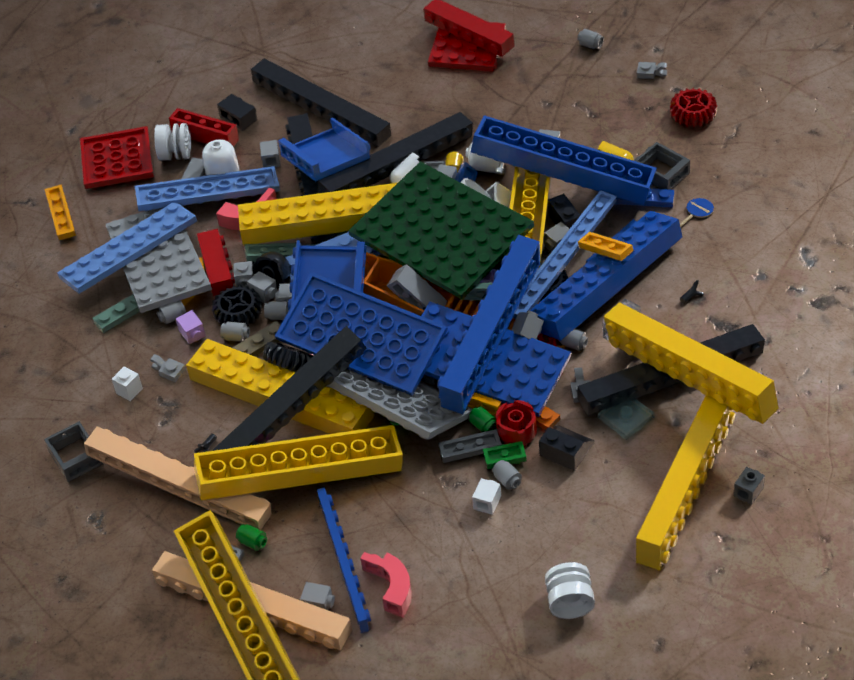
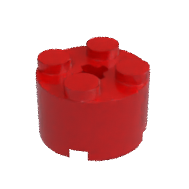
M515 400L514 403L507 404L506 402L498 408L496 412V427L500 441L504 444L522 441L523 446L526 447L535 438L537 433L536 414L529 403Z

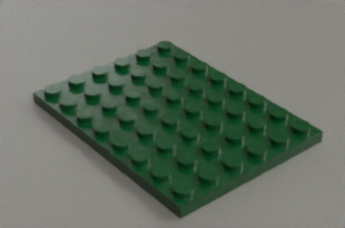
M420 161L348 232L349 236L360 242H365V245L402 266L407 264L421 277L463 300L509 253L511 242L515 241L518 235L525 236L534 227V221Z

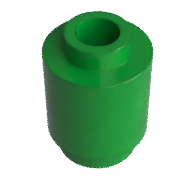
M475 407L471 410L469 422L480 432L483 433L497 429L496 418L486 409Z
M242 524L236 531V539L239 543L255 551H259L267 544L266 532L252 525Z

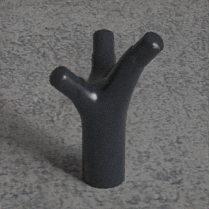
M696 280L693 286L680 297L682 303L685 304L693 296L704 295V292L697 291L699 280Z
M210 434L202 444H198V448L194 452L197 453L201 450L208 452L210 446L216 441L217 436Z

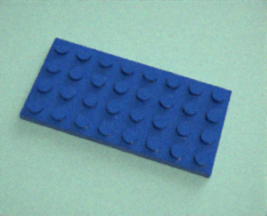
M311 272L275 334V338L315 355L347 326L362 340L367 348L347 369L413 396L448 329L447 326Z
M430 301L421 316L447 326L448 329L424 375L439 380L446 373L447 363L449 360L452 361L456 346L461 344L464 331L469 329L472 316ZM507 329L475 393L499 400L502 404L506 402L507 404L514 403L515 400L527 402L533 407L536 416L540 417L571 357V352L534 338L528 339L524 336L516 335L514 331Z

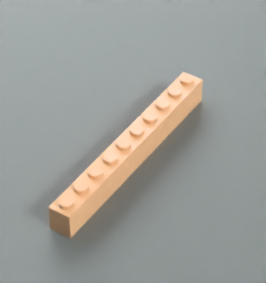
M97 426L84 443L86 455L239 524H249L261 530L272 514L271 503L265 498L256 497L251 493L201 500L194 467H188L176 459L164 456L158 451L154 452L142 444L130 441L124 436L120 437L108 429H102Z
M164 551L152 569L156 583L163 587H171L179 593L190 594L198 600L208 601L188 559ZM251 583L273 628L284 629L289 634H297L303 636L308 641H316L329 649L335 648L341 651L352 631L350 618Z

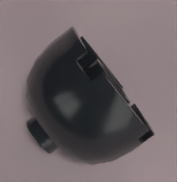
M266 252L258 257L253 264L254 275L261 272L275 279L277 289L280 284H284L289 279L291 272L290 264L285 256L279 252Z

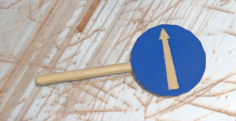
M703 198L689 201L687 211L690 215L680 223V227L693 216L697 218L710 216L714 211L713 204Z

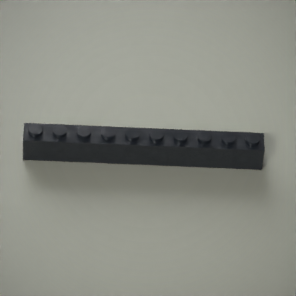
M265 58L251 68L252 80L255 84L314 113L331 123L330 118H334L369 144L379 147L392 136L389 122Z
M458 112L371 154L367 160L318 180V193L370 187L389 177L391 172L411 153L418 155L420 158L417 160L420 162L468 139L473 133V122L464 114Z
M307 113L287 117L288 124L285 127L287 135H291L288 136L289 142L295 144L313 136ZM300 169L296 171L297 180L301 181L299 183L300 193H304L301 196L318 194V181H314ZM337 234L311 236V241L318 245L337 237Z
M754 324L700 343L736 362H740L746 358L763 353L765 339ZM641 363L579 385L577 388V399L586 414L590 415L613 406H618L629 400H635L643 395L654 393L657 390L671 387L682 381L673 379L669 374L658 371L648 363Z
M345 326L212 451L264 444L272 439L283 426H286L297 413L301 412L312 399L316 398L327 385H330L341 372L345 371L356 358L363 354L367 348L362 340Z

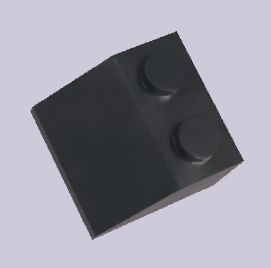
M560 425L547 428L539 440V455L575 471L593 446L594 440Z

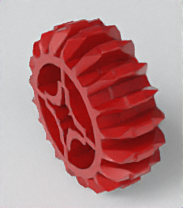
M686 88L685 91L680 90L679 93H675L671 100L670 111L672 118L675 119V122H679L680 125L686 124V127L698 125L701 127L702 124L707 125L708 122H712L717 112V102L712 93H707V90L702 91L701 88L689 90Z

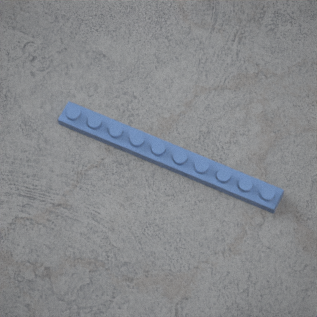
M601 190L598 192L537 270L513 317L514 319L517 318L519 312L530 311L541 300L579 251L578 241L588 232H593L616 203V196Z

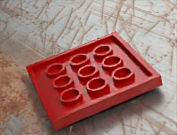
M490 22L506 30V23ZM438 28L428 59V67L494 72L498 55Z
M147 126L80 138L85 189L154 177Z

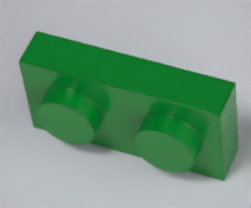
M522 441L483 449L487 469H492L500 460L507 461L511 465L527 461Z

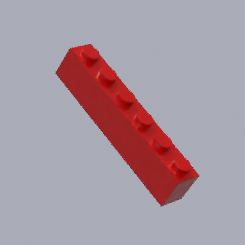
M433 0L423 8L426 22L500 57H503L515 47L514 33L447 2Z

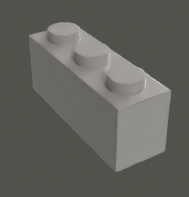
M407 264L397 269L387 284V287L400 299L425 310L430 301L445 306L447 300Z

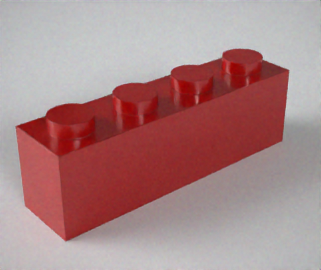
M177 108L169 117L171 132L173 131L174 124H178L180 128L181 123H187L191 140L208 144L213 140L221 139L231 143L233 147L239 141L236 124Z
M218 229L197 233L213 296L219 295L220 291H225L226 287L232 288L235 283L234 272L230 273L233 270L231 261L226 260V258H229L227 247L223 248L226 245L224 236L219 235Z

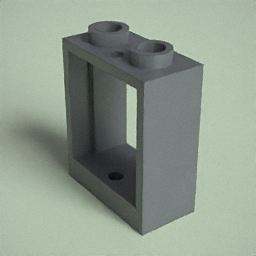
M658 142L648 147L642 155L634 160L651 165L658 159L673 167L665 175L657 171L655 172L652 184L660 189L671 190L690 174V160Z
M80 421L44 439L50 455L68 482L104 464L86 455V452L63 463L56 452L80 439L85 443L89 435Z

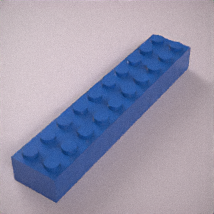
M485 115L473 136L471 153L579 185L583 188L598 192L601 190L616 196V198L644 205L657 169L653 166Z
M649 211L615 239L633 246L634 251L624 260L619 261L597 254L530 310L537 313L538 318L544 321L540 333L560 341L682 238L679 219Z
M518 235L516 240L511 242L508 255L503 257L500 270L495 272L494 282L488 286L485 299L480 301L477 314L472 316L469 329L464 331L461 344L456 346L452 361L449 360L447 363L446 373L439 378L437 387L439 388L441 407L462 415L464 414L540 266V241Z

